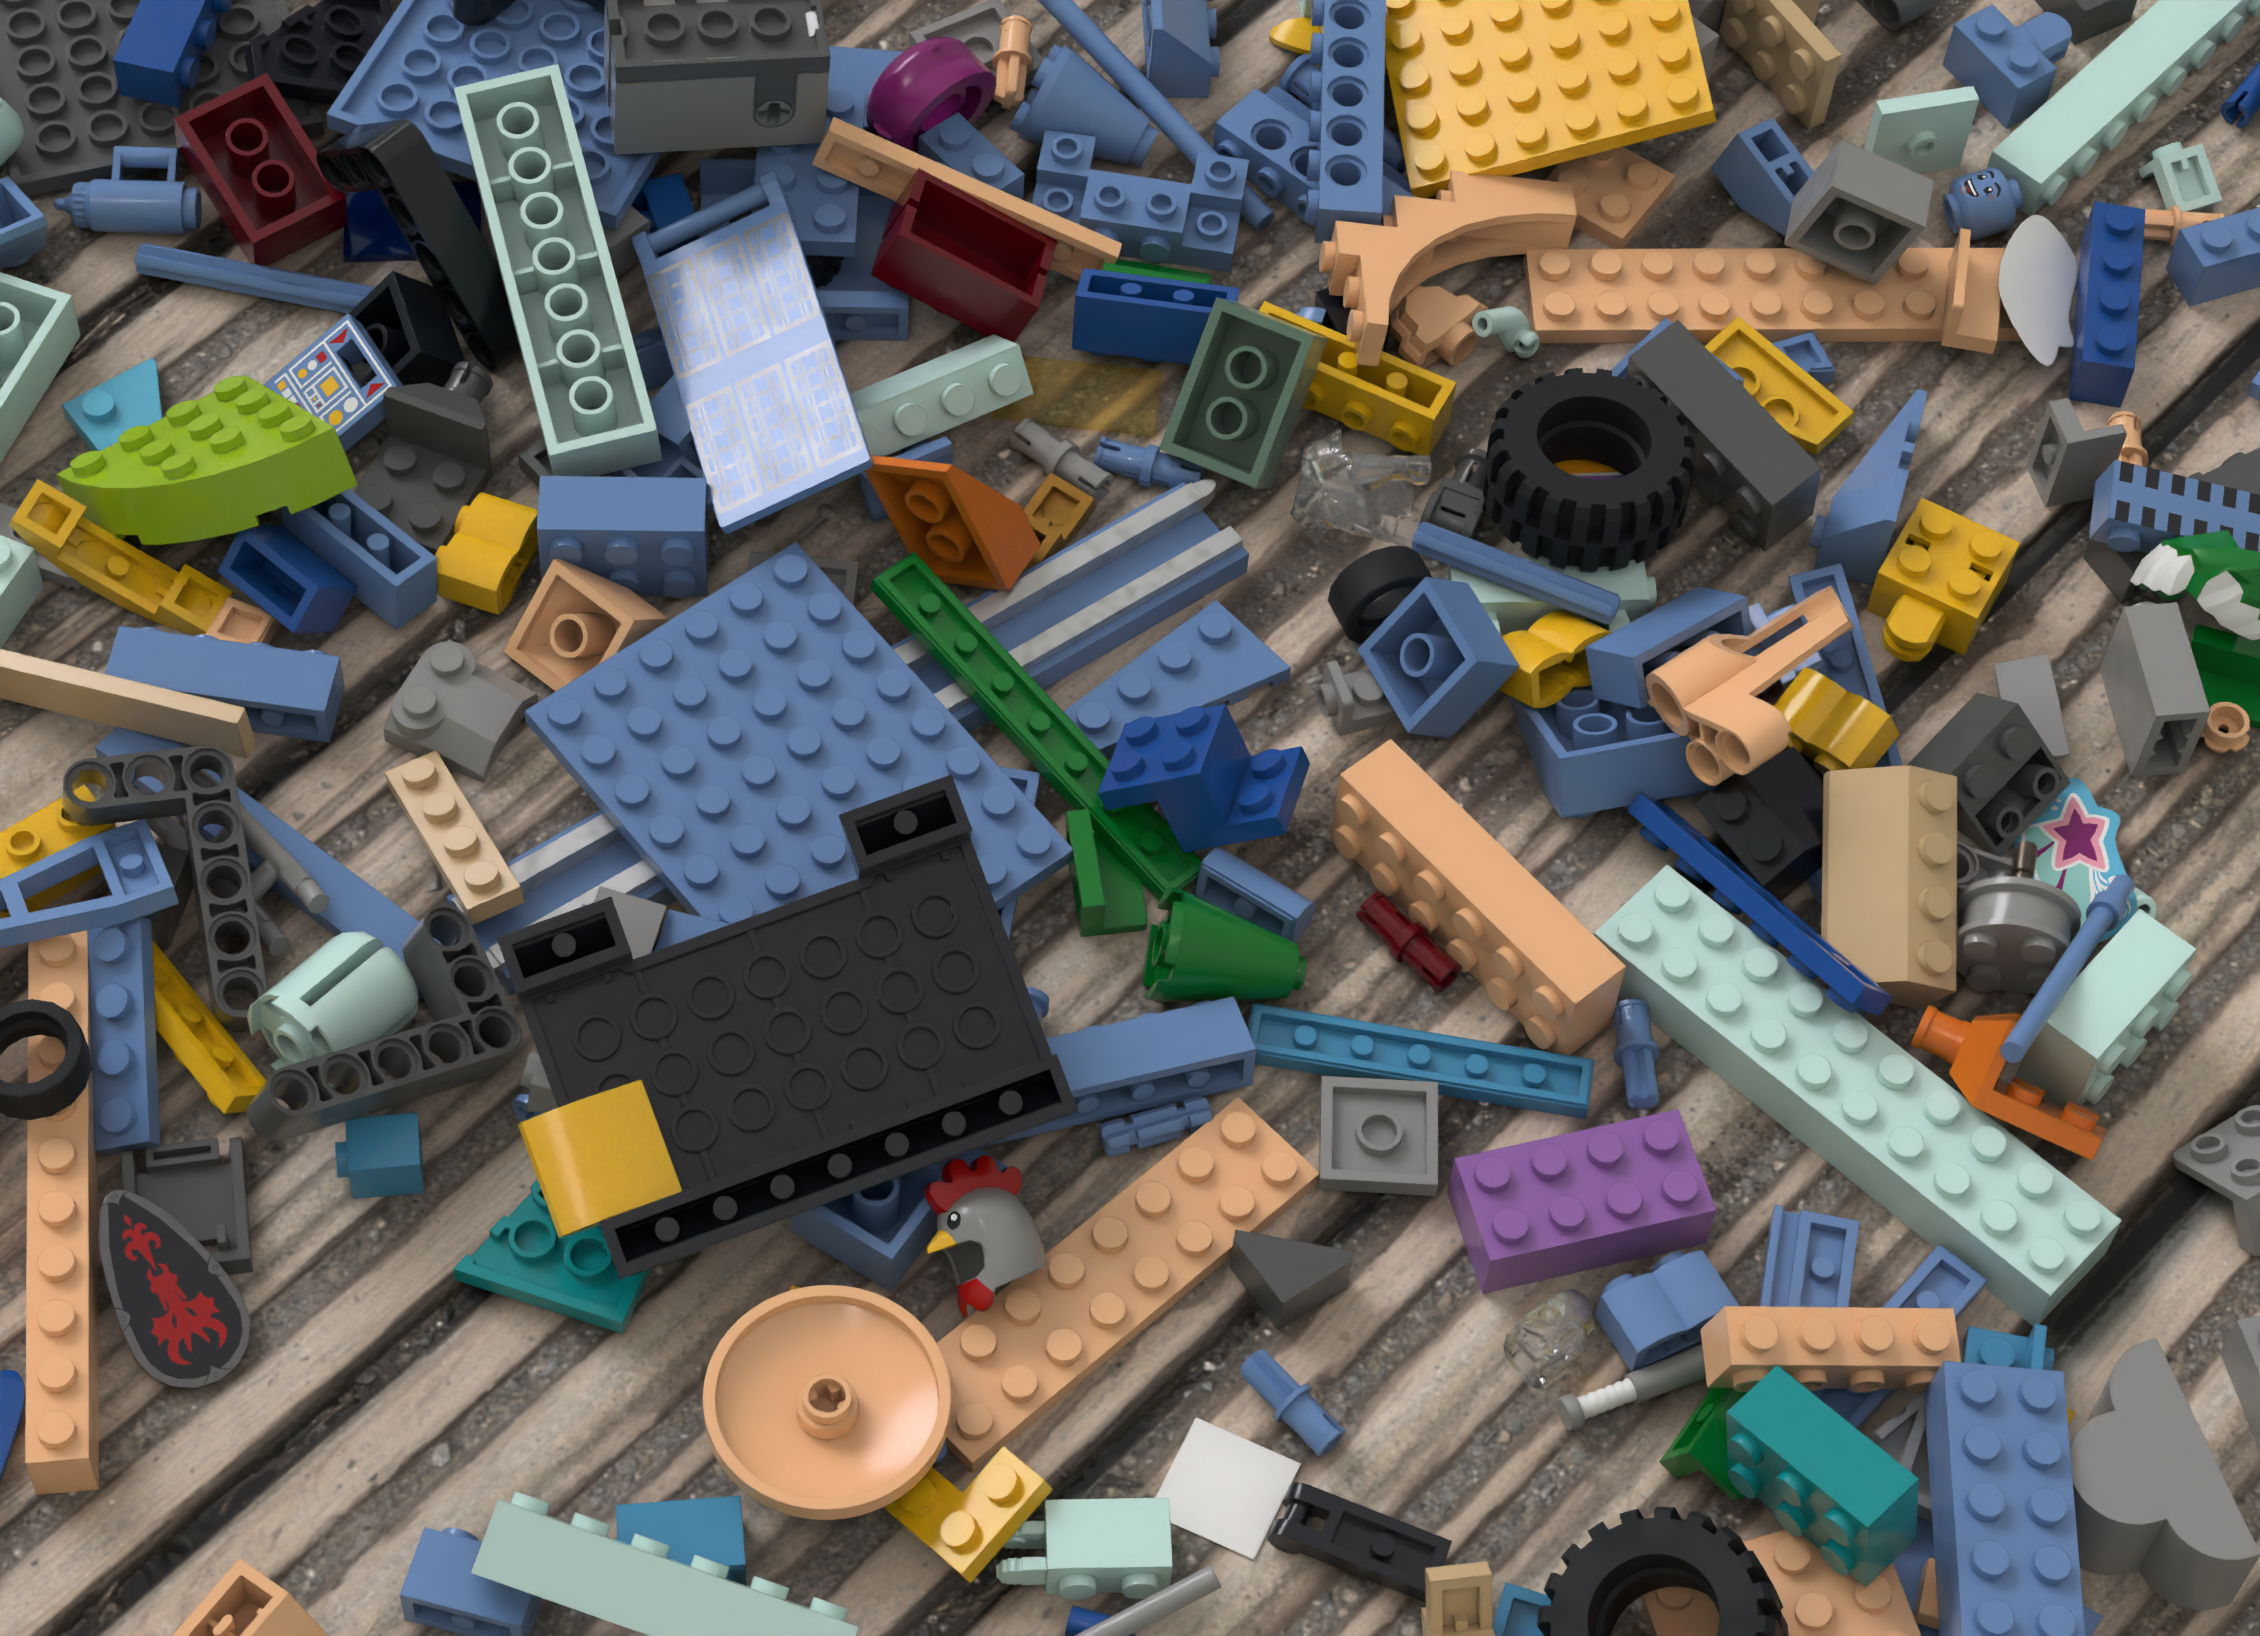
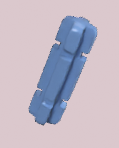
M1193 1097L1183 1100L1182 1107L1177 1108L1175 1103L1129 1115V1122L1124 1123L1122 1118L1104 1122L1099 1126V1139L1106 1155L1116 1156L1130 1152L1129 1146L1134 1144L1137 1149L1183 1137L1182 1131L1188 1130L1189 1134H1193L1201 1126L1213 1119L1212 1110L1205 1097Z

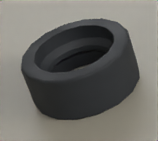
M1389 546L1369 552L1353 561L1340 572L1330 587L1328 602L1348 639L1362 645L1425 577L1432 576L1417 551L1407 546ZM1393 590L1390 594H1388V595H1386V596L1380 598V599L1377 600V601H1374L1375 599H1377L1378 597L1382 596L1383 594H1385V593H1387V592Z
M30 999L9 1003L0 1008V1055L8 1046L20 1039L36 1035L56 1037L61 1040L66 1052L64 1060L58 1068L38 1082L20 1085L4 1082L0 1079V1113L7 1117L33 1120L52 1116L70 1106L86 1088L92 1066L90 1050L83 1031L69 1011L53 1002Z

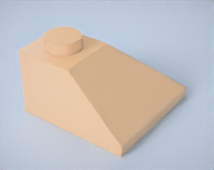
M553 559L503 652L551 689L557 691L660 627L669 618L629 588L564 560Z

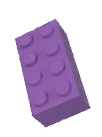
M1679 1109L1454 1158L1447 1190L1482 1294L1706 1244L1717 1211Z

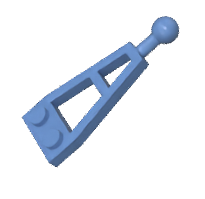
M146 818L90 836L0 879V911L7 908L10 917L0 919V948L120 924L141 916L152 915L159 910L179 904L173 883ZM99 864L111 896L28 912L25 899Z

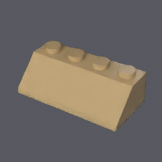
M1911 765L1830 770L1823 774L1821 936L1893 997L1890 1004L1918 1010L1956 992L1957 776ZM1820 978V984L1828 989L1830 986Z

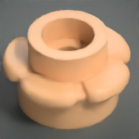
M2231 702L2213 704L2210 707L2211 712L2200 737L2204 738L2205 745L2218 753H2225L2229 750L2237 752L2245 748L2250 739L2247 734L2250 730V720L2246 711L2239 705ZM2219 729H2223L2228 733L2221 732Z

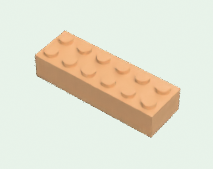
M1392 739L1383 743L1340 774L1330 834L1336 848L1346 858H1354L1370 874L1375 887L1386 896H1392L1408 912L1410 919L1414 923L1420 921L1428 929V934H1431L1446 949L1447 954L1462 966L1461 971L1469 972L1485 987L1486 993L1493 1004L1503 1011L1508 1010L1524 1026L1528 1037L1537 1047L1544 1050L1547 1049L1552 1053L1571 1055L1610 1026L1626 966Z

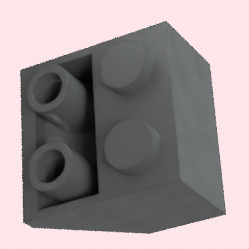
M1976 693L1907 764L1957 776V829L1983 851L1999 857L2071 783L2019 704L1981 693Z

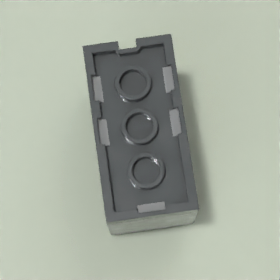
M605 0L604 83L607 105L610 107V126L615 155L821 143L825 135L830 69V51L821 0Z

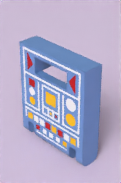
M347 313L267 381L264 386L333 426L344 452H346L386 418L383 395L387 388L403 386V384L362 323ZM343 358L354 366L365 358L377 376L362 388Z

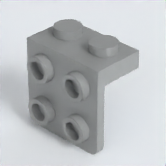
M2252 1105L2240 1110L2236 1115L2177 1149L2173 1153V1159L2177 1169L2233 1201L2240 1247L2252 1255L2258 1256L2260 1255V1105Z

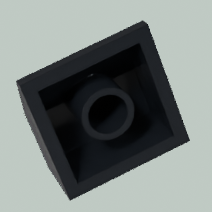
M392 271L348 313L362 323L403 386L431 383L443 388L450 378L454 366L458 362H465L449 313L436 290L431 285ZM343 358L362 388L377 376L365 358L355 366Z
M1795 747L1780 752L1748 774H1733L1719 783L1694 805L1759 883L1780 901L1822 867L1823 780Z

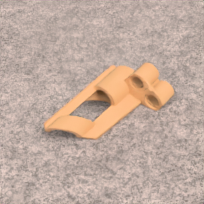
M1831 585L1815 592L1748 636L1713 634L1702 639L1646 676V688L1650 697L1646 701L1651 707L1656 709L1662 720L1673 732L1679 736H1689L1691 742L1686 747V759L1690 769L1700 781L1709 786H1716L1735 773L1740 775L1748 774L1782 752L1788 745V734L1792 732L1784 715L1773 705L1756 698V696L1818 650L1823 649L1854 629L1853 623ZM1800 616H1805L1808 623L1756 656L1744 654V652Z

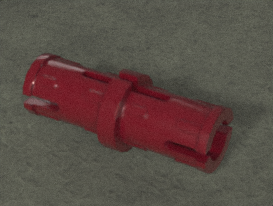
M1383 892L1374 893L1361 905L1360 908L1362 910L1357 912L1356 918L1383 940L1390 948L1389 955L1398 963L1404 961L1409 967H1412L1436 993L1446 990L1457 979L1458 976L1456 974L1461 972L1462 966L1435 944L1428 936V929L1420 921L1414 923L1409 917H1406Z

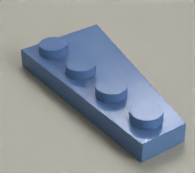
M1214 600L1063 712L1102 754L1109 758L1114 753L1125 723H1130L1144 716L1156 718L1181 713L1185 709L1195 706L1206 708L1224 702L1228 706L1249 698V691L1268 683L1275 687L1289 681L1291 667L1217 600Z

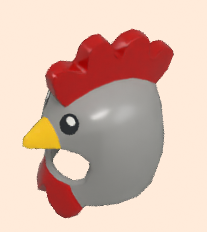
M981 1155L973 1160L970 1168L961 1159L948 1161L942 1170L943 1182H932L926 1185L924 1190L929 1206L938 1215L936 1222L937 1233L929 1243L927 1252L930 1254L943 1250L947 1254L956 1279L957 1304L962 1317H970L973 1314V1307L981 1312L988 1311L994 1302L997 1287L1046 1266L1044 1244L1038 1228L1028 1210L1016 1197L1022 1187L1021 1172L1014 1166L999 1171L996 1161L993 1157Z

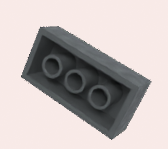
M1678 319L1629 356L1627 375L1641 380L1642 387L1647 390L1653 387L1668 399L1667 406L1675 405L1686 419L1685 425L1692 431L1696 443L1694 452L1697 456L1693 475L1695 486L1705 500L1711 504L1717 502L1730 515V522L1733 528L1744 540L1751 541L1753 539L1765 552L1813 515L1822 469L1820 465Z

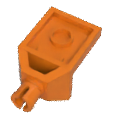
M1928 1005L1910 1046L1934 1054L1952 1065L1949 1074L1972 1107L2087 1159L2094 1160L2108 1129L2097 1124L2100 1118L2098 1113L2071 1101L2067 1102L2064 1109L2045 1101L2043 1097L2046 1090L2021 1078L2013 1077L2012 1082L2009 1084L2000 1080L2008 1064V1061L2002 1057L2000 1049L2022 1014L2006 1013L1976 1016L1971 1023L1938 1011V1008Z

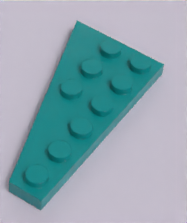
M538 1179L530 1186L531 1193L508 1217L503 1215L489 1230L490 1237L472 1256L467 1254L453 1268L456 1281L624 1334L652 1270L649 1269L620 1280L601 1226L559 1238Z

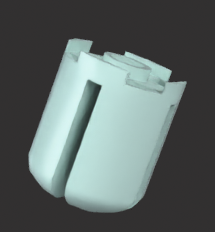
M363 931L341 933L330 939L250 1005L247 1014L250 1033L253 1036L261 1029L268 1045L278 1056V1059L271 1064L273 1069L277 1071L285 1066L402 1032L412 1024L418 1009L416 983L408 966L391 948H383L384 945L381 940ZM329 1083L332 1089L336 1088L335 1085Z

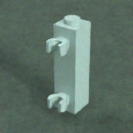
M1521 557L1618 594L1621 597L1620 607L1611 624L1606 625L1571 612L1610 632H1614L1646 615L1647 609H1654L1656 606L1657 590L1655 577L1646 576L1644 561L1637 564L1633 559L1629 561L1628 567L1610 571L1609 567L1606 566L1598 567L1596 572H1580V567L1566 565L1565 569L1551 566L1550 560L1545 557H1538L1537 560L1533 557ZM1450 565L1447 567L1445 579L1468 583L1500 634L1518 630L1528 631L1544 615L1557 610H1566Z

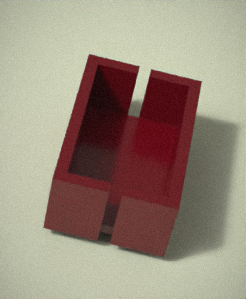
M918 168L890 210L882 236L884 240L879 246L871 275L885 282L888 286L931 306L936 311L977 330L986 337L994 334L1015 342L1040 307L1047 281L1045 276L1050 270L1057 241Z

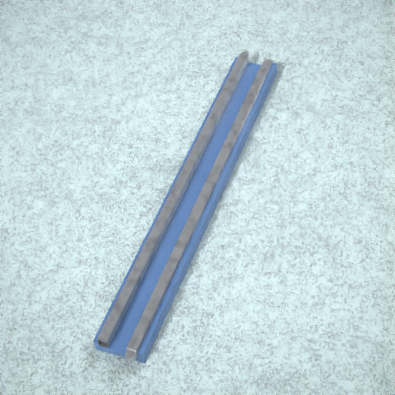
M1204 479L1189 484L1182 482L1022 572L1009 591L992 589L965 606L1044 690L1204 598L1206 594L1247 573L1249 553L1243 547V539L1231 526L1220 531L1202 511L1215 497L1216 482L1212 479ZM913 635L891 646L968 733L991 720ZM600 810L507 862L506 864L521 886L525 903L472 926L500 984L511 996L516 991L496 937L580 908L582 904L594 903L599 886L665 906L670 905L677 899ZM453 893L446 897L447 905L456 907L463 912Z

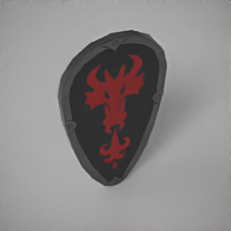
M118 1189L111 1191L105 1196L101 1207L98 1226L99 1254L106 1286L119 1327L135 1361L151 1378L171 1388L199 1389L219 1382L238 1366L249 1345L251 1319L244 1298L220 1264L170 1213L150 1200L127 1190Z

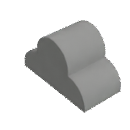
M2157 1338L2131 1347L2119 1358L2087 1422L2077 1431L2070 1443L2080 1568L2101 1575H2120L2139 1570L2146 1583L2167 1601L2194 1610L2216 1609L2231 1604L2260 1557V1551Z

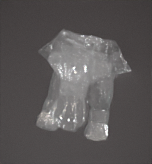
M1339 428L1301 449V472L1294 505L1290 512L1291 516L1306 532L1316 547L1321 543L1329 529H1340L1356 536L1374 537L1388 543L1392 542L1397 546L1412 548L1413 537L1419 523L1418 520L1404 519L1406 516L1413 514L1415 491L1406 481L1416 486L1427 484L1432 471L1430 456H1388L1374 452L1347 451Z

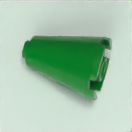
M1170 887L1165 890L1157 908L1168 910L1165 921H1161L1159 926L1152 924L1145 954L1143 986L1151 987L1144 994L1146 1000L1155 1002L1215 1001L1233 996L1236 1001L1285 1000L1289 997L1292 989L1298 991L1301 989L1306 974L1307 959L1304 956H1299V946L1297 943L1182 889Z

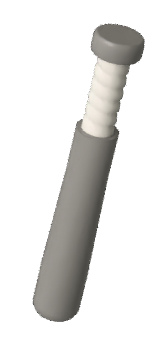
M1702 1344L1628 1373L1624 1376L1623 1381L1597 1389L1595 1392H1589L1587 1395L1577 1398L1573 1394L1561 1396L1557 1400V1409L1562 1423L1569 1431H1575L1584 1427L1586 1419L1594 1417L1598 1413H1604L1607 1410H1612L1632 1401L1638 1404L1669 1391L1706 1379Z

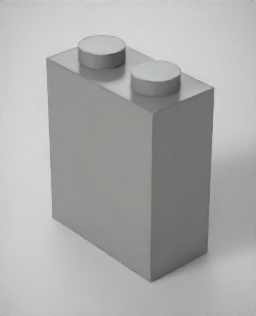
M2141 602L2133 606H2125L2101 664L2100 673L2130 776L2132 778L2184 773L2211 711L2178 603L2155 604L2153 602Z

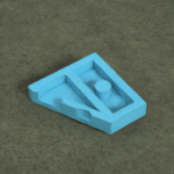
M150 358L62 404L65 418L91 451H101L119 441V436L130 428L141 425L149 426L163 418L159 389L160 381L156 361Z

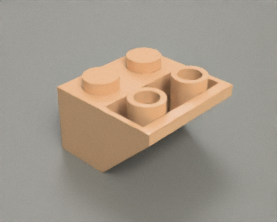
M239 1558L172 1636L329 1635L289 1592Z

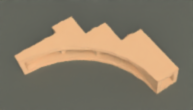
M1451 170L1447 189L1438 190L1436 199L1394 195L1389 216L1382 215L1380 225L1336 221L1331 241L1322 242L1319 271L1327 273L1329 295L1343 296L1344 308H1351L1347 322V341L1355 342L1357 364L1378 367L1389 325L1390 313L1404 295L1427 278L1456 265L1489 257L1526 254V251L1568 249L1577 218L1572 183L1511 176L1467 175L1463 171Z

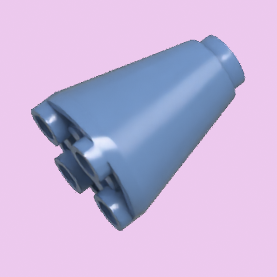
M1054 44L1048 56L1042 61L1031 85L1039 88V91L1034 88L1031 89L1025 102L1023 101L1009 129L1017 132V137L1042 145L1045 129L1095 136L1096 149L1094 158L1126 166L1130 161L1141 167L1159 130L1148 125L1150 119L1076 51L1067 46L1061 48Z

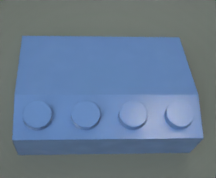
M1591 685L1573 687L1560 701L1544 708H1532L1509 696L1543 792L1561 818H1584L1591 816L1596 811L1617 807L1629 808L1639 793L1655 800L1671 797L1691 798L1703 791L1712 790L1716 787L1709 786L1700 781L1690 769L1685 753L1687 745L1691 742L1689 736L1683 737L1673 732L1662 720L1656 709L1650 705L1639 709L1593 698Z

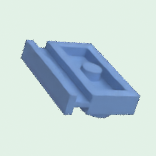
M1775 1205L1771 1214L1758 1306L1848 1307L1860 1221L1801 1210L1800 1214L1783 1211L1784 1206Z

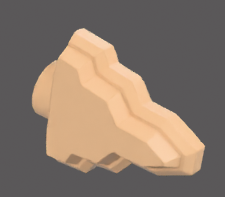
M1419 284L1404 295L1390 313L1389 331L1400 342L1398 353L1407 362L1423 369H1428L1443 358L1450 365L1454 366L1466 359L1476 346L1479 336L1473 329L1472 320L1476 313L1488 310V307L1469 294L1456 296L1441 286L1423 287Z

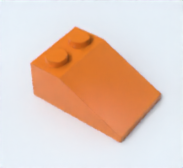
M871 455L874 464L864 472L909 555L915 552L944 583L1009 591L1041 546L1027 515L1019 504L952 464Z

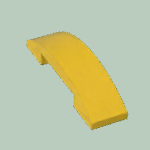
M36 480L9 524L21 538L67 575L115 604L175 630L192 635L206 634L227 597H231L232 590L187 564H184L181 571L178 572L120 538L117 540L112 533L82 517L87 508L86 506L43 481Z

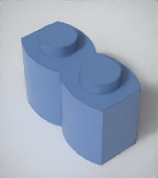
M1703 1250L1685 1255L1682 1251L1670 1253L1655 1264L1652 1273L1633 1277L1632 1274L1621 1275L1609 1282L1602 1290L1595 1317L1631 1372L1676 1355L1682 1350L1702 1344L1700 1329L1724 1306H1739Z

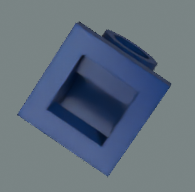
M681 173L646 180L631 205L649 220L650 234L695 213ZM699 235L658 253L659 257L699 239Z

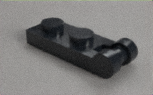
M1301 1482L1290 1484L1283 1500V1504L1286 1507L1283 1518L1274 1521L1267 1537L1272 1546L1285 1553L1304 1554L1426 1603L1425 1568L1444 1566L1450 1551L1451 1540ZM1318 1517L1325 1520L1322 1532L1307 1527L1308 1519Z

